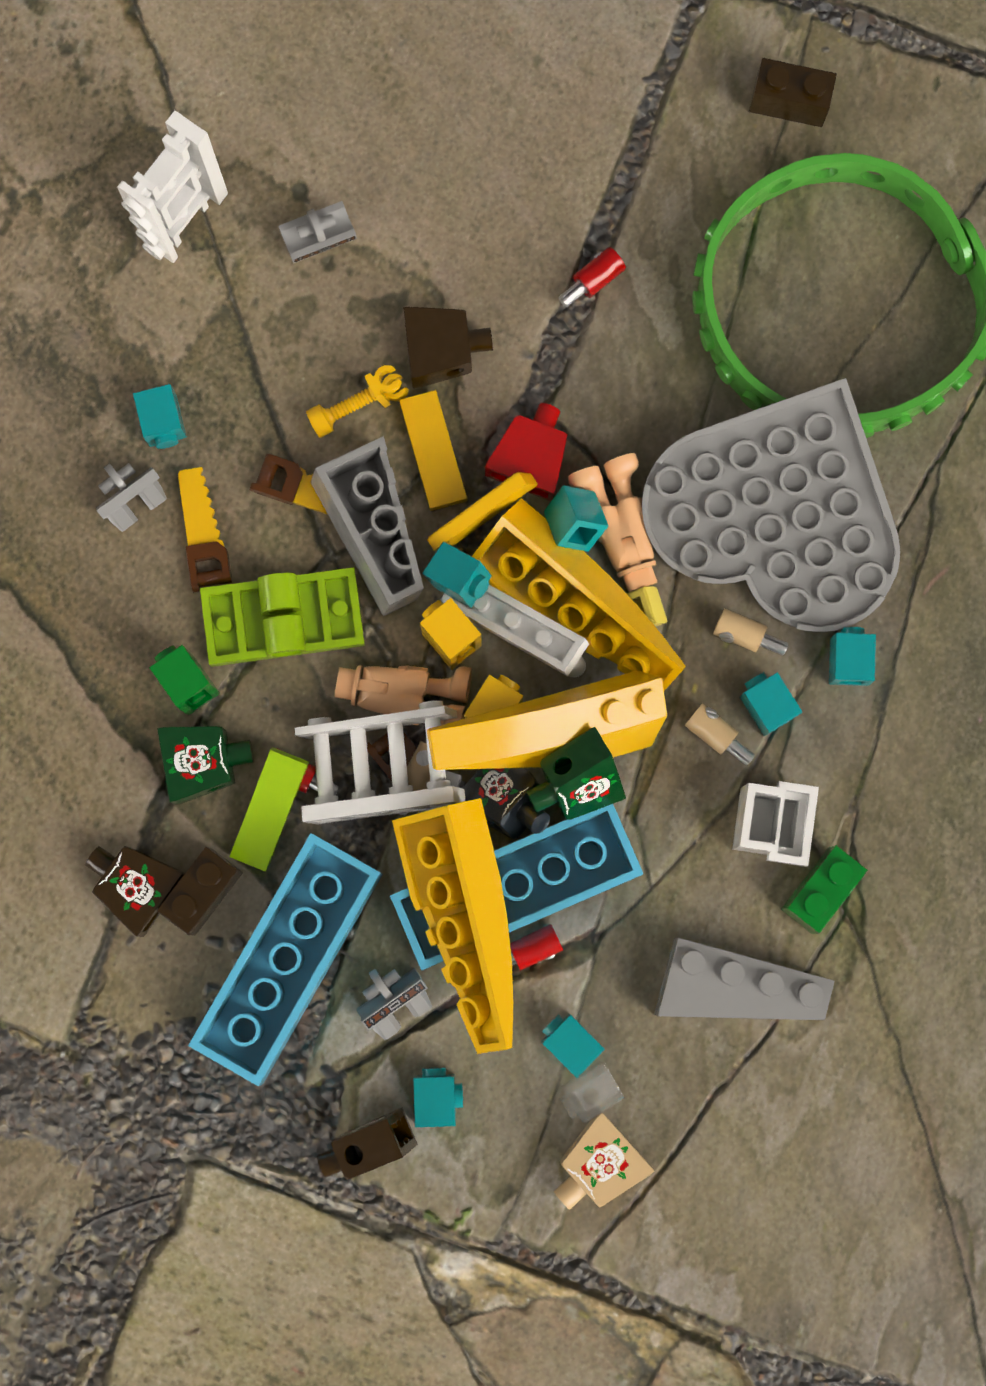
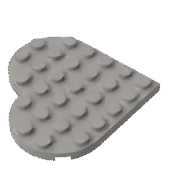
M846 378L682 437L661 454L652 467L645 483L642 498V515L646 533L656 552L669 566L690 578L704 583L728 584L746 580L755 599L771 616L797 629L812 632H828L856 624L880 606L897 576L900 562L899 536Z

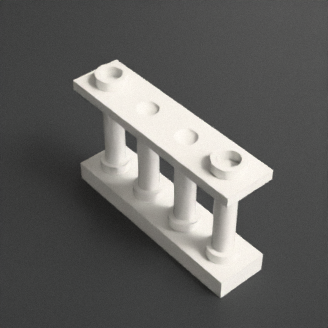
M427 701L419 703L418 710L331 722L329 717L312 718L308 720V726L294 728L295 736L313 739L318 797L314 798L315 804L301 806L302 821L312 824H324L429 810L465 802V790L451 786V781L446 780L445 770L433 769L427 729L440 726L441 720L457 718V710L443 706V701ZM425 723L430 782H427V789L413 791V786L408 785L403 726ZM387 728L393 787L389 788V794L376 796L375 791L371 790L366 731ZM350 734L355 792L351 793L352 799L339 801L338 796L334 795L329 737Z

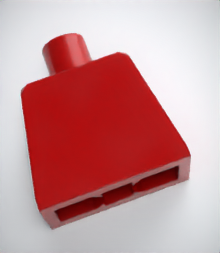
M540 403L533 420L516 415L488 459L485 466V476L499 482H504L516 472L531 473L538 485L528 493L552 501L556 494L567 440L565 432L555 429L561 411L550 404Z

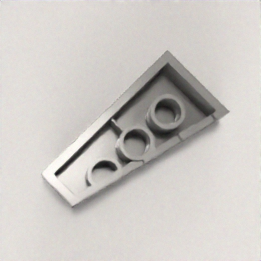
M384 436L316 467L311 480L316 494L383 617L416 601L424 589L412 541L408 536L405 514L396 491L392 467L390 468L386 453L387 446Z
M674 938L654 1015L669 1017L825 1020L835 981L682 938Z

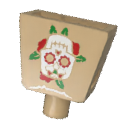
M599 1110L561 1158V1165L571 1176L553 1192L569 1210L586 1194L600 1208L650 1176L654 1170L604 1113Z

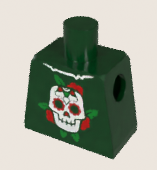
M223 727L157 728L169 801L175 805L183 804L235 784L233 766L254 763L250 739L229 743L227 732Z
M596 727L589 729L543 758L540 765L546 782L526 791L536 813L557 803L564 817L569 820L626 799L613 756Z

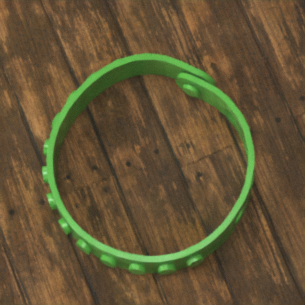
M840 153L813 156L793 162L760 179L733 202L720 221L716 218L713 220L704 237L705 240L710 242L706 255L698 253L693 276L700 277L698 291H693L692 294L694 314H699L702 327L699 330L701 343L706 352L710 351L711 357L716 364L717 374L725 384H729L744 404L752 410H757L785 400L786 398L772 391L745 368L731 349L724 335L714 304L712 270L715 254L728 233L743 217L762 203L791 189L809 184L829 182L855 183L881 190L900 200L919 215L931 229L941 246L944 258L953 271L958 275L966 274L975 297V332L963 361L941 382L912 400L895 407L877 412L858 414L865 436L868 438L873 436L874 432L890 428L891 431L901 429L912 423L911 418L922 411L928 415L945 402L942 397L951 388L958 392L973 376L968 370L976 359L983 362L985 359L986 251L972 223L964 217L957 219L952 208L940 193L914 172L894 162L863 154ZM867 171L876 172V173H879V174H881V175L871 174V173H869V172H867ZM912 190H913L914 192H916L918 195H920V197H921L922 199H920L919 197H917V196L912 192Z

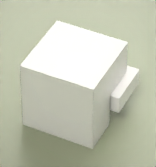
M778 781L776 787L747 783L741 787L732 850L767 855L766 861L807 867L809 865L819 787Z

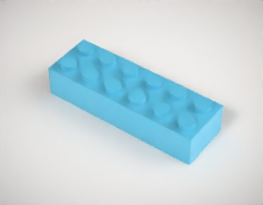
M613 804L572 820H564L546 828L539 834H532L494 851L501 878L509 933L644 874ZM408 888L390 895L421 971L443 962L437 945L431 946L425 931L430 928L422 910H415Z
M310 833L188 1046L257 1086L262 1085L383 874Z

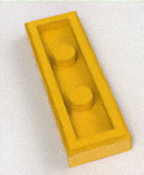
M436 390L399 400L430 511L466 502L467 496Z
M516 472L428 536L427 541L434 551L439 549L443 541L451 546L456 545L536 487L538 483L531 473Z

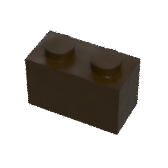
M762 58L749 112L822 127L830 109L837 73Z
M205 847L158 908L157 912L187 935L195 936L243 872L215 850Z

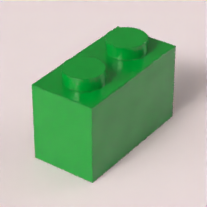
M172 645L164 649L154 658L156 663L149 667L176 707L188 716L220 694L196 658L183 645L178 648Z
M837 845L828 847L781 910L811 934H819L868 870Z

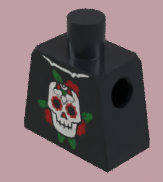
M528 768L479 769L463 787L465 790V801L481 798L487 825L511 839L518 838L526 828L534 834H539L549 825V814L544 810L536 813L527 796L526 791L540 785Z

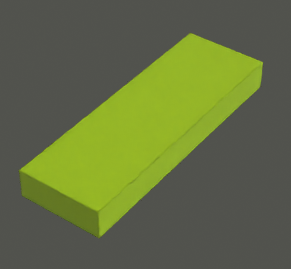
M274 747L270 749L229 856L230 858L265 872L268 870L309 761Z

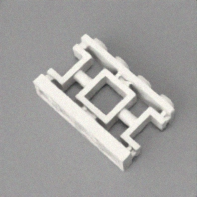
M174 111L165 122L170 135L166 134L162 139L165 149L144 176L137 171L133 176L135 184L132 187L124 181H121L117 186L123 199L121 204L130 213L129 220L137 227L136 234L144 242L142 247L156 259L161 260L164 256L172 263L178 258L174 246L178 248L182 242L179 235L199 209L203 212L208 209L207 201L209 198L220 205L228 195L208 133L177 111Z

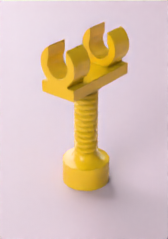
M390 365L381 366L377 369L374 376L371 373L364 376L369 385L368 389L365 388L361 393L358 392L354 396L352 395L351 398L344 399V402L341 401L337 405L335 404L334 407L324 408L321 404H318L306 411L307 417L318 437L322 438L333 432V424L336 420L338 421L339 418L341 419L349 415V412L353 413L356 409L359 410L366 406V404L372 403L373 400H378L386 408L391 405V400L399 401L404 399L409 392L407 387L393 394L401 387V379L403 377L399 374H389L382 382L384 375L392 373L396 369Z

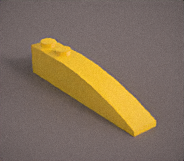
M522 498L499 519L472 557L481 561L492 575L489 585L584 637L589 643L585 651L586 653L597 659L605 657L616 663L617 669L624 674L639 670L661 677L665 691L686 667L660 631L610 575L584 551L557 546L547 519Z
M637 670L427 729L433 769L541 767L540 762L543 758L593 727H596L613 758L651 747L667 717L663 680L661 677Z
M481 798L392 820L411 901L416 911L422 910L430 929L425 931L430 945H437L446 965L441 968L447 984L451 983L456 988L460 998L457 1002V1008L477 1054L512 1048L513 980L508 919L501 878Z

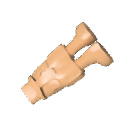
M636 453L616 457L603 465L618 504L616 506L610 505L599 466L587 467L567 476L571 487L596 493L609 525L598 541L602 542L612 566L619 572L617 577H623L628 593L644 586L658 583L652 568L656 566L653 546L643 522L642 498L638 496L633 497L631 489V476L639 465Z
M358 665L356 670L340 667L335 688V698L351 700V706H359L380 714L418 710L419 703L425 702L424 697L426 695L440 696L467 703L470 693L472 668L460 666L452 677L436 679L430 678L428 668L409 665L399 666L398 668L366 666L363 668L362 665ZM455 704L443 705L457 710V718L441 720V725L464 719L466 706Z

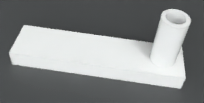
M491 585L488 586L485 594L477 599L471 608L452 598L470 621L567 677L575 678L584 673L586 662L582 654L589 643L577 633ZM444 593L440 600L442 603H445L452 597Z

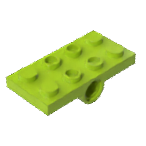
M354 567L296 575L295 573H274L261 576L257 581L200 588L208 661L211 667L365 646Z

